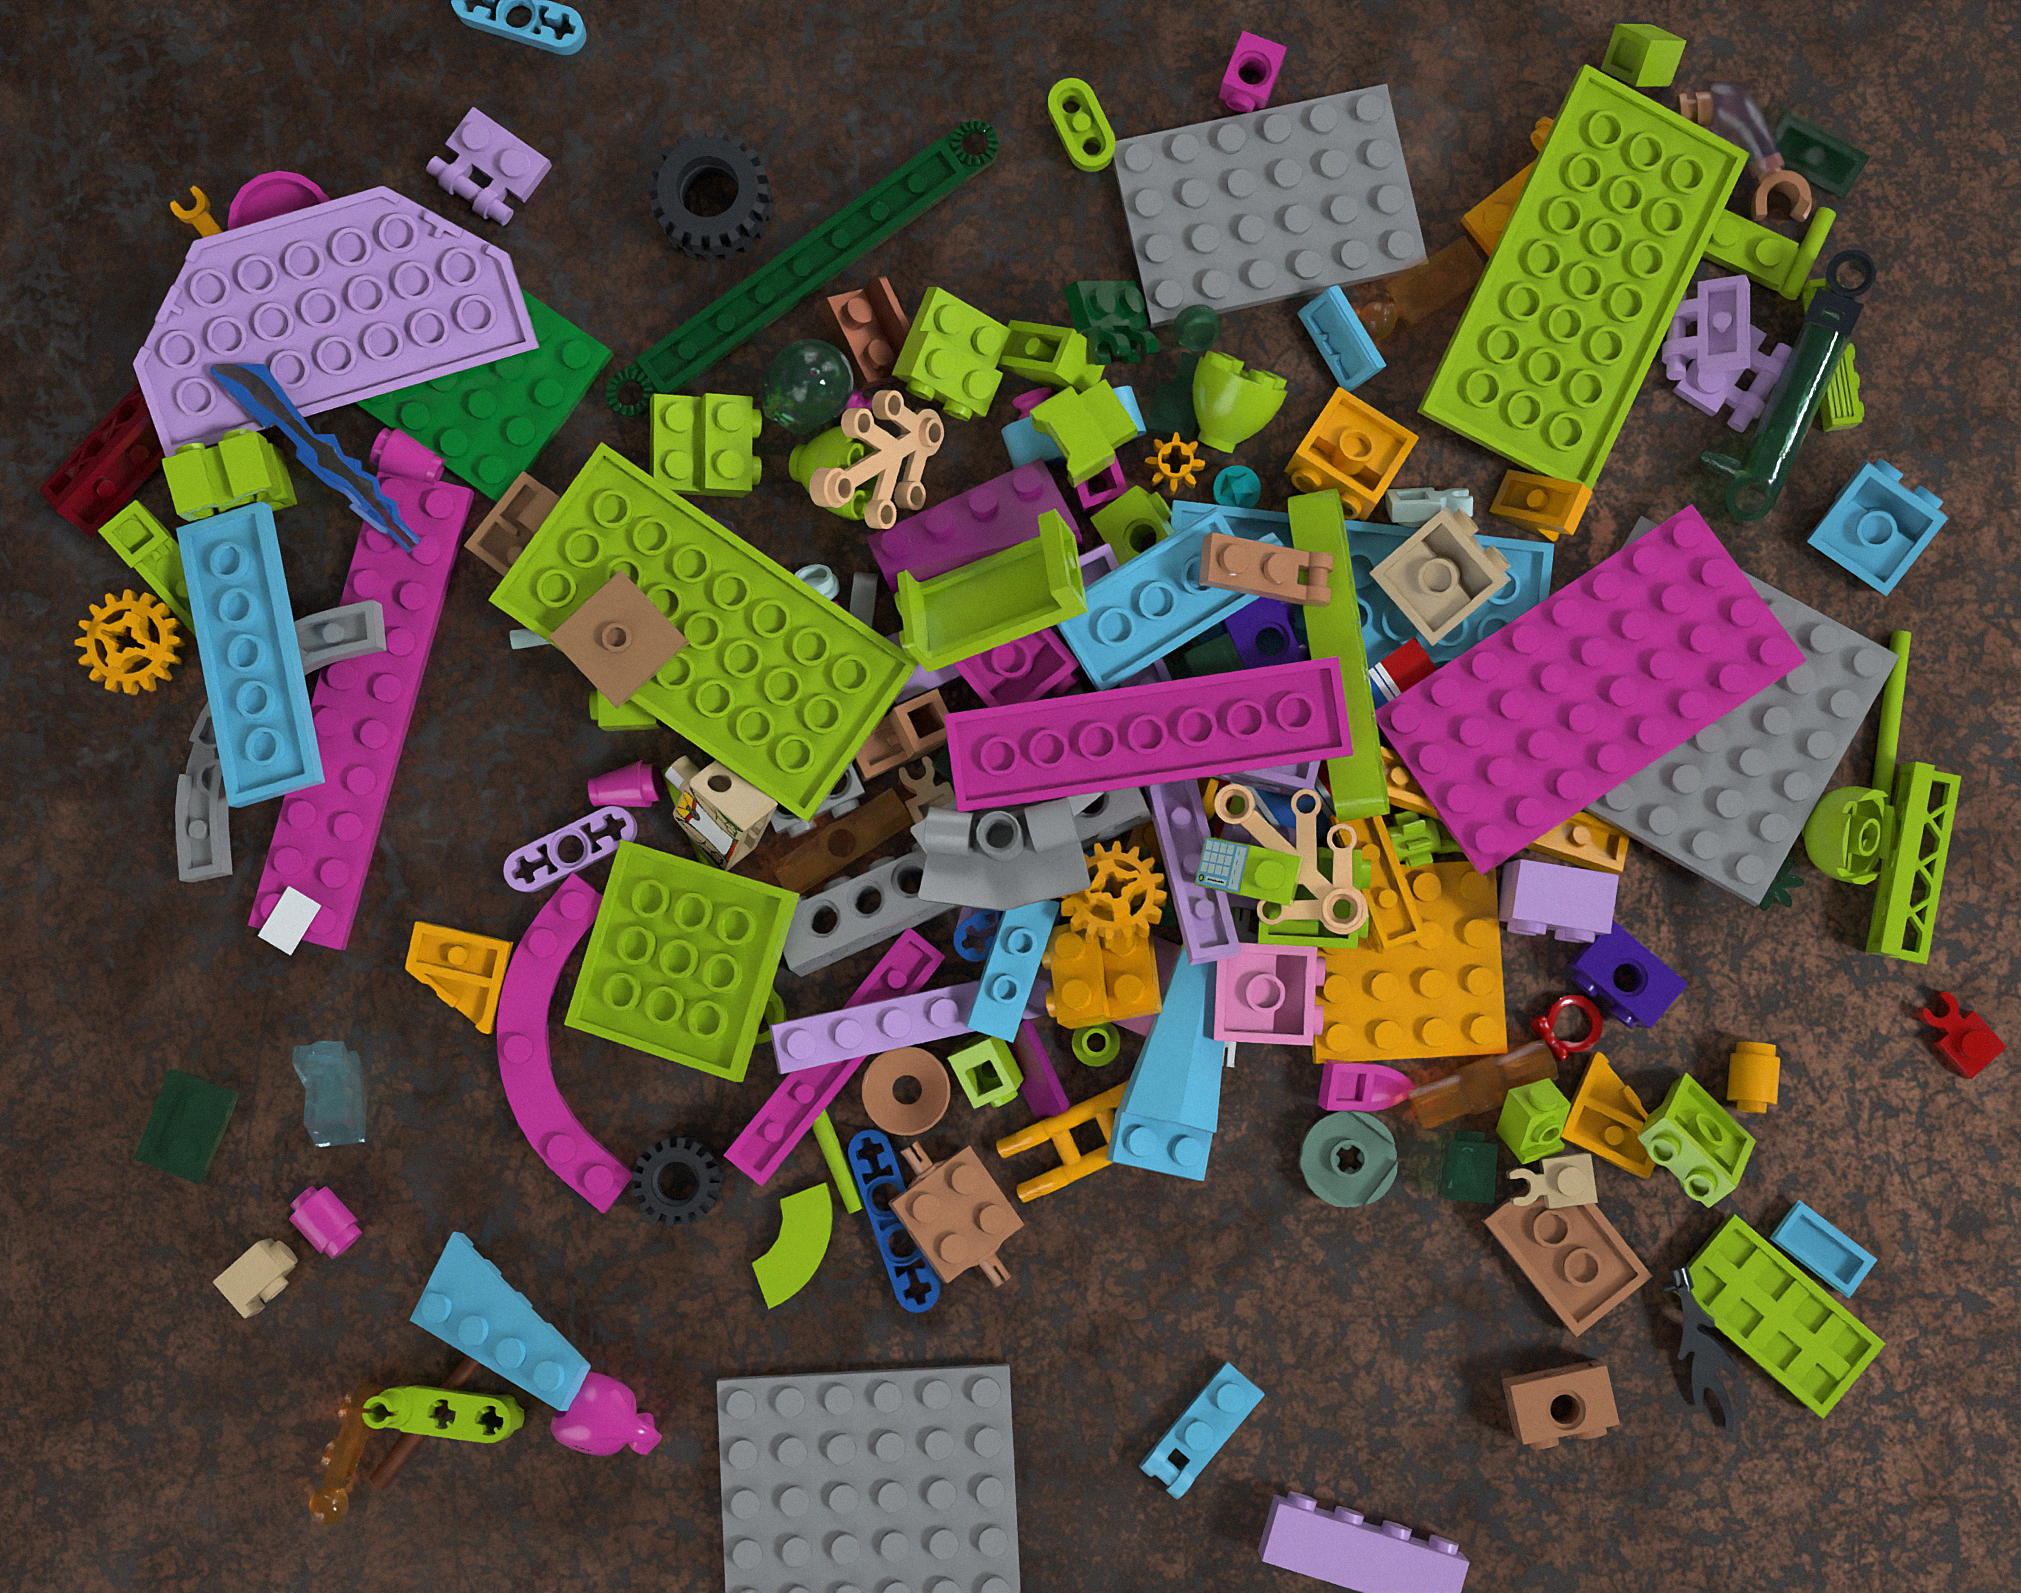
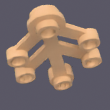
M880 390L874 395L872 400L873 413L880 420H891L901 428V435L895 438L875 425L872 413L868 409H847L841 420L844 434L849 438H859L874 448L875 451L844 470L829 467L818 468L811 477L809 490L811 498L816 505L839 508L852 499L855 487L879 473L872 499L866 505L864 516L870 528L889 529L896 520V508L890 500L902 459L909 455L903 480L898 483L895 489V502L900 509L919 510L924 505L926 499L925 488L920 482L925 462L928 456L935 454L944 438V427L939 415L934 410L921 408L912 412L904 406L903 397L898 391Z
M1238 784L1223 787L1215 798V810L1218 816L1228 824H1241L1266 849L1301 856L1303 863L1298 884H1303L1318 899L1294 901L1293 907L1281 905V915L1273 920L1267 919L1264 916L1263 906L1267 901L1260 900L1257 905V914L1260 920L1269 925H1277L1283 920L1320 919L1328 930L1337 934H1349L1358 930L1367 918L1368 904L1361 891L1353 887L1352 850L1357 844L1355 830L1351 826L1341 823L1334 825L1328 831L1327 843L1330 849L1334 851L1333 884H1331L1317 871L1316 816L1321 810V800L1316 792L1310 789H1301L1291 799V808L1296 815L1295 849L1255 811L1254 796L1246 787ZM1303 795L1312 796L1316 802L1314 810L1307 814L1301 813L1297 809V801ZM1233 796H1240L1245 801L1243 812L1237 815L1231 814L1227 810V802ZM1344 829L1350 832L1352 840L1348 847L1338 848L1333 844L1332 837L1336 831ZM1347 900L1352 904L1353 912L1350 917L1339 919L1335 916L1333 907L1337 901Z

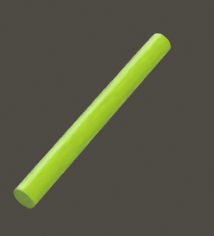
M1900 630L1891 631L1889 650L1899 655V658L1885 681L1871 788L1884 791L1888 795V797H1882L1885 805H1890L1911 641V632Z

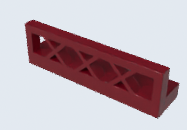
M139 382L39 489L59 514L91 538L162 463L161 459L166 458Z

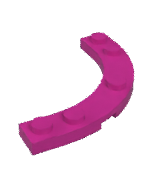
M572 872L531 923L513 955L505 976L499 1001L497 1053L501 1078L509 1104L528 1141L544 1162L564 1182L604 1214L631 1183L633 1171L596 1141L575 1118L556 1086L551 1070L552 1063L549 1050V1025H547L551 997L554 996L560 975L570 956L595 925L603 899L601 893L578 874Z

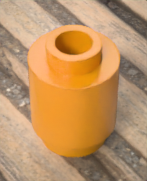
M1736 1042L1735 1053L1730 1054L1727 1100L1737 1102L1736 1111L1766 1114L1767 1105H1777L1780 1058L1775 1057L1776 1045L1758 1042Z

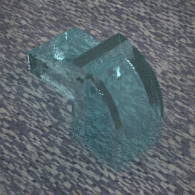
M317 1041L311 1045L293 1047L292 1064L306 1089L303 1123L316 1147L365 1142L367 1104L364 1075L357 1051L348 1052L343 1041Z

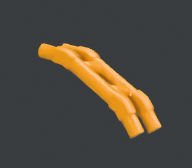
M1129 1080L1074 1105L1062 1113L1039 1121L996 1142L1000 1156L1007 1158L1052 1138L1064 1164L1018 1184L1017 1194L1022 1202L1026 1203L1114 1163L1106 1161L1115 1120L1113 1109L1119 1106ZM1096 1118L1107 1144L1081 1156L1069 1129Z

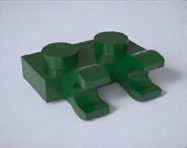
M1075 281L1063 288L1077 334H1087L1090 344V356L1096 366L1112 363L1108 352L1109 345L1112 347L1114 356H1120L1124 364H1137L1140 362V357L1137 353L1138 343L1141 346L1143 355L1159 353L1157 338L1153 333L1143 329L1149 323L1144 311V300L1137 289L1135 281Z

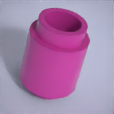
M314 1186L309 1187L290 1205L295 1212L289 1220L320 1254L326 1252L331 1259H335L363 1233L355 1225L358 1219L327 1186L319 1191Z

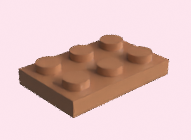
M1527 1183L1509 1197L1523 1195L1527 1190ZM1544 1195L1538 1196L1535 1202L1527 1206L1514 1205L1510 1203V1198L1508 1197L1481 1219L1566 1328L1576 1338L1653 1277L1595 1203L1548 1209L1545 1207Z

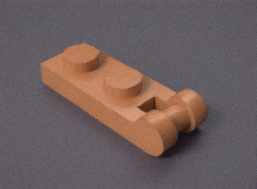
M1211 532L1203 536L1199 584L1305 606L1327 607L1330 605L1331 589L1327 587V575L1333 572L1334 556L1324 552H1306ZM1298 570L1308 572L1307 586L1297 584Z

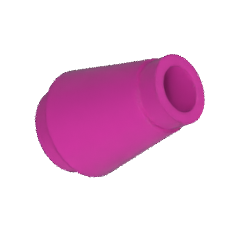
M387 428L382 429L374 442L370 454V463L379 466V472L424 483L428 482L432 485L435 484L436 480H440L445 468L443 464L446 459L437 456L436 453L399 428L394 431Z
M640 760L598 777L590 778L588 781V792L594 807L602 805L651 807L653 802L661 801L663 798V782L656 763L646 764L645 761Z

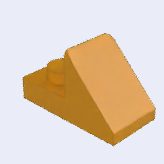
M1508 469L1489 512L1497 518L1548 541L1555 542L1560 533L1574 535L1593 492L1582 483Z

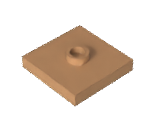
M622 570L614 575L549 636L616 709L625 704L690 643Z

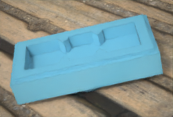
M1339 285L1329 287L1297 312L1341 388L1347 392L1353 391L1387 366Z

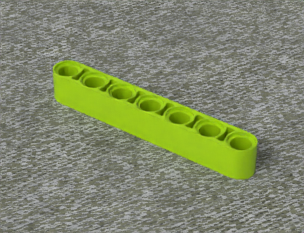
M1337 488L1288 497V513L1294 549L1306 552H1324L1334 556L1333 572L1327 575V587L1331 589L1330 605L1327 607L1303 605L1311 660L1339 656L1353 756L1327 760L1335 812L1339 822H1346L1389 814L1390 805L1342 503L1338 500L1340 499ZM1298 570L1299 584L1307 586L1308 572Z

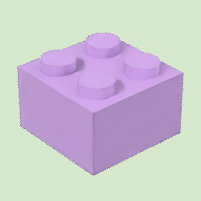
M1523 859L1505 863L1502 867L1498 894L1499 922L1508 923L1507 932L1536 936V934L1545 935L1546 929L1556 931V940L1584 944V942L1594 943L1595 935L1611 934L1619 875Z

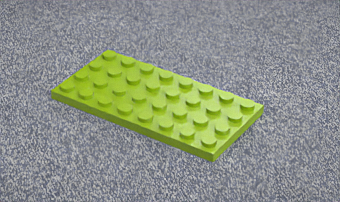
M1587 64L1580 67L1417 412L1537 475L1582 483L1592 491L1750 153Z
M601 442L491 595L489 601L563 652L549 636L614 575L622 570L690 642L637 691L630 700L809 824L920 666L919 662L915 658H909L895 644Z

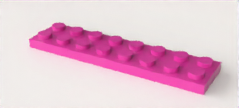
M1339 656L944 714L958 812H973L1064 797L1069 798L1353 756Z

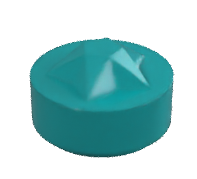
M1240 465L1230 466L1222 470L1216 477L1212 488L1215 504L1222 506L1253 509L1261 494V484L1257 475L1251 469Z

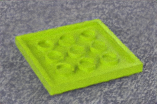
M621 839L564 1025L734 1082H743L800 894Z

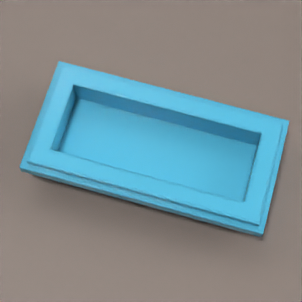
M1800 1200L1795 1202L1769 1237L1770 1240L1848 1299L1877 1261L1875 1257Z

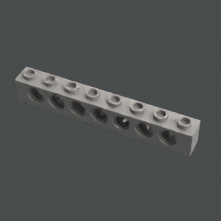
M1139 787L1104 792L1102 794L1105 799L1104 805L1098 812L1094 814L1080 812L1074 816L1083 851L1093 847L1096 843H1102L1153 820ZM916 843L911 848L912 852L896 860L894 857L879 859L867 867L868 872L854 879H851L849 876L837 878L823 887L825 892L809 899L806 896H799L783 948V954L789 969L803 977L899 934L907 928L917 926L959 906L921 901L918 899V893L907 894L905 892L907 879L913 874L924 873L927 854L921 845ZM871 893H880L881 904L879 908L871 914H863L861 904L864 898ZM835 912L837 923L834 929L826 934H819L818 922L820 918L826 913Z

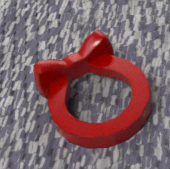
M1568 995L1557 999L1549 1006L1545 1015L1535 1016L1530 1022L1532 1028L1541 1036L1542 1042L1547 1046L1549 1056L1554 1062L1566 1060L1568 1053H1579L1591 1049L1599 1041L1603 1031V1019L1599 1009L1591 1000L1581 995ZM1568 1005L1577 1006L1587 1014L1590 1022V1030L1587 1037L1578 1043L1559 1041L1552 1030L1559 1012Z

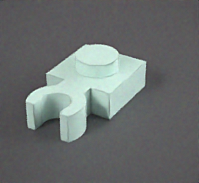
M1433 487L1386 489L1385 508L1391 521L1398 522L1400 526L1422 527L1447 506L1453 513L1461 508L1469 517L1473 516V497L1469 496L1468 488H1452L1445 491H1435Z

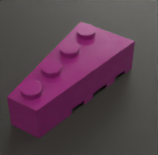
M1042 457L903 520L889 529H884L866 537L893 598L895 593L899 592L898 572L907 570L917 582H923L1040 536L1038 515L1053 509L1057 510L1075 535L1078 555L1086 553L1080 529Z

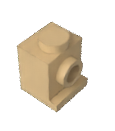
M268 1238L255 1243L218 1276L213 1283L245 1319L258 1314L266 1307L260 1301V1298L267 1303L289 1284L284 1277L296 1267L295 1264L298 1260L286 1244L279 1240L274 1242L272 1238Z

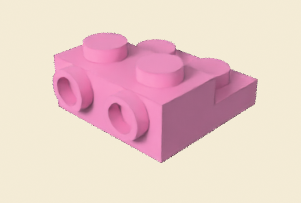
M1239 943L1241 952L1237 957L1217 960L1214 1041L1313 1046V1035H1322L1323 1006L1315 1005L1316 986H1324L1326 961L1324 956H1317V947Z

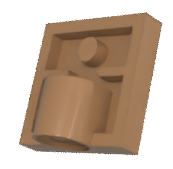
M522 471L464 546L505 577L561 498Z

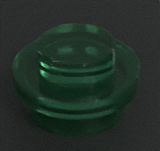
M1195 304L1183 309L1177 315L1173 324V332L1178 343L1192 351H1203L1213 346L1218 339L1221 328L1218 314L1212 307L1205 304Z

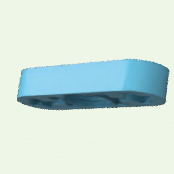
M451 0L453 9L465 25L556 54H574L583 47L586 41V28L578 12L571 7L552 1L500 0L498 3V0H483L485 5L496 8V20L493 21L494 16L490 9L476 6L473 12H470L465 4V0ZM516 6H525L532 11L530 22L521 28L511 27L506 21L508 12ZM545 13L544 17L547 24L554 27L562 28L565 21H568L574 31L573 35L568 33L563 36L562 40H558L552 28L542 25V14Z

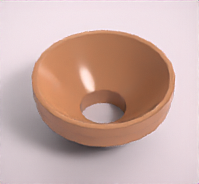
M906 1046L888 1050L879 1055L870 1064L862 1083V1099L868 1115L879 1127L897 1135H915L933 1127L942 1118L950 1099V1082L942 1063L934 1055L924 1049ZM903 1075L914 1076L921 1083V1096L913 1104H902L894 1097L893 1085Z

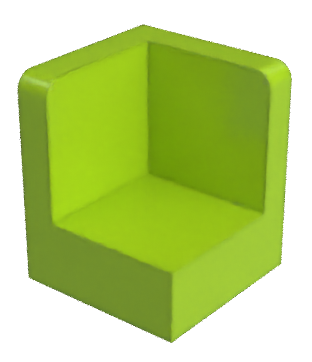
M1616 24L1600 70L1635 87L1670 86L1686 40L1651 24Z

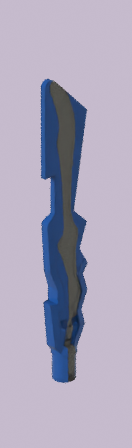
M213 364L210 367L212 375L266 429L274 422L297 445L296 457L328 486L344 493L353 502L349 507L379 532L387 533L407 553H410L422 541L405 524V521L401 519L397 501L383 495L378 478L362 471V461L344 456L335 434H314L265 364Z

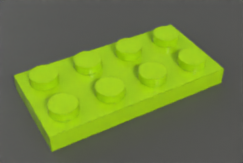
M1729 1213L1687 1263L1694 1284V1288L1691 1291L1700 1306L1715 1319L1714 1327L1812 1412L1823 1419L1886 1344L1736 1214Z

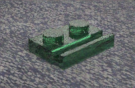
M169 1068L134 1160L153 1165L154 1168L196 1184L205 1183L240 1092L199 1076H193L178 1068Z

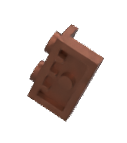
M885 276L876 277L861 290L827 297L818 306V309L858 391L901 380L893 376L892 372L911 327Z

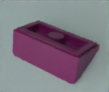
M1026 1020L1021 1022L1014 1042L1006 1040L1005 1042L1024 1076L1020 1087L1036 1120H1043L1068 1110L1070 1104L1032 1021Z

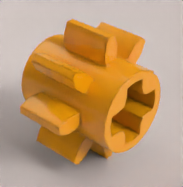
M1175 432L1172 441L1165 445L1162 441L1155 439L1153 447L1158 453V457L1145 458L1144 462L1145 467L1155 468L1156 471L1151 485L1154 487L1160 482L1169 485L1170 495H1174L1177 486L1182 483L1193 489L1196 481L1190 474L1191 470L1200 471L1205 466V461L1194 459L1193 456L1198 442H1191L1187 446L1180 442L1178 432ZM1170 455H1177L1179 463L1184 464L1181 465L1179 473L1170 472V465L1166 464Z

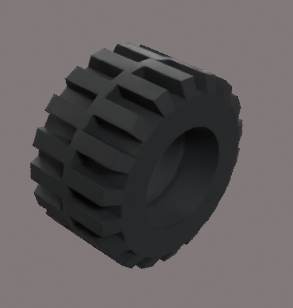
M705 129L696 130V139L688 141L684 134L676 138L678 143L676 149L672 150L667 145L660 152L664 161L662 164L654 162L651 169L654 181H648V192L652 199L649 202L664 236L668 237L671 245L678 251L683 248L687 256L695 260L698 259L699 254L704 255L707 262H717V255L725 254L727 261L737 258L735 250L742 247L747 253L754 248L752 239L755 236L762 239L766 233L764 223L765 221H771L773 212L770 202H773L772 191L759 156L753 148L747 150L744 140L735 136L730 141L725 131L715 130L714 137H708ZM713 176L723 177L731 180L738 186V194L734 203L727 211L720 215L701 217L692 214L684 206L686 196L691 187L704 178Z

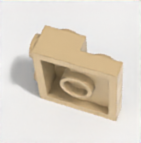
M1448 506L1442 509L1369 572L1432 646L1511 580L1505 573L1511 567L1507 559L1493 545L1486 550L1473 536L1479 530L1477 525L1461 508L1455 513Z

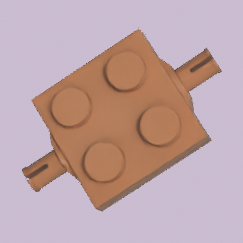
M918 1140L913 1141L908 1145L909 1147L903 1148L900 1153L903 1154L917 1175L913 1178L908 1188L889 1201L888 1204L943 1283H949L967 1268L980 1265L992 1282L993 1287L1000 1286L1004 1283L1002 1280L1007 1281L1011 1274L1007 1272L995 1252L999 1249L1002 1242L1024 1226V1223L970 1145L963 1146L946 1160L932 1163L919 1145Z

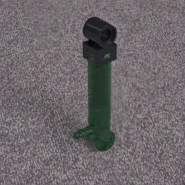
M1850 249L1842 251L1834 256L1828 264L1825 278L1826 290L1818 287L1804 317L1802 328L1742 460L1739 461L1719 452L1713 453L1708 450H1704L1699 458L1700 464L1733 479L1726 490L1725 506L1732 522L1741 527H1758L1765 523L1772 515L1776 501L1847 345L1849 346L1863 315L1864 304L1862 303L1867 301L1873 293L1877 274L1876 265L1870 255L1861 250ZM1855 269L1861 272L1864 282L1857 288L1849 289L1841 286L1836 277L1844 270ZM1746 490H1755L1763 496L1764 504L1755 512H1744L1736 505V498L1740 493Z

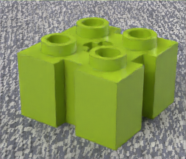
M247 428L232 430L222 435L223 441H219L218 446L205 449L203 443H190L178 447L175 450L176 455L161 459L177 515L189 522L193 520L197 522L260 501L271 505L272 512L297 504L282 450L273 443L268 444L266 438L257 431L251 432Z

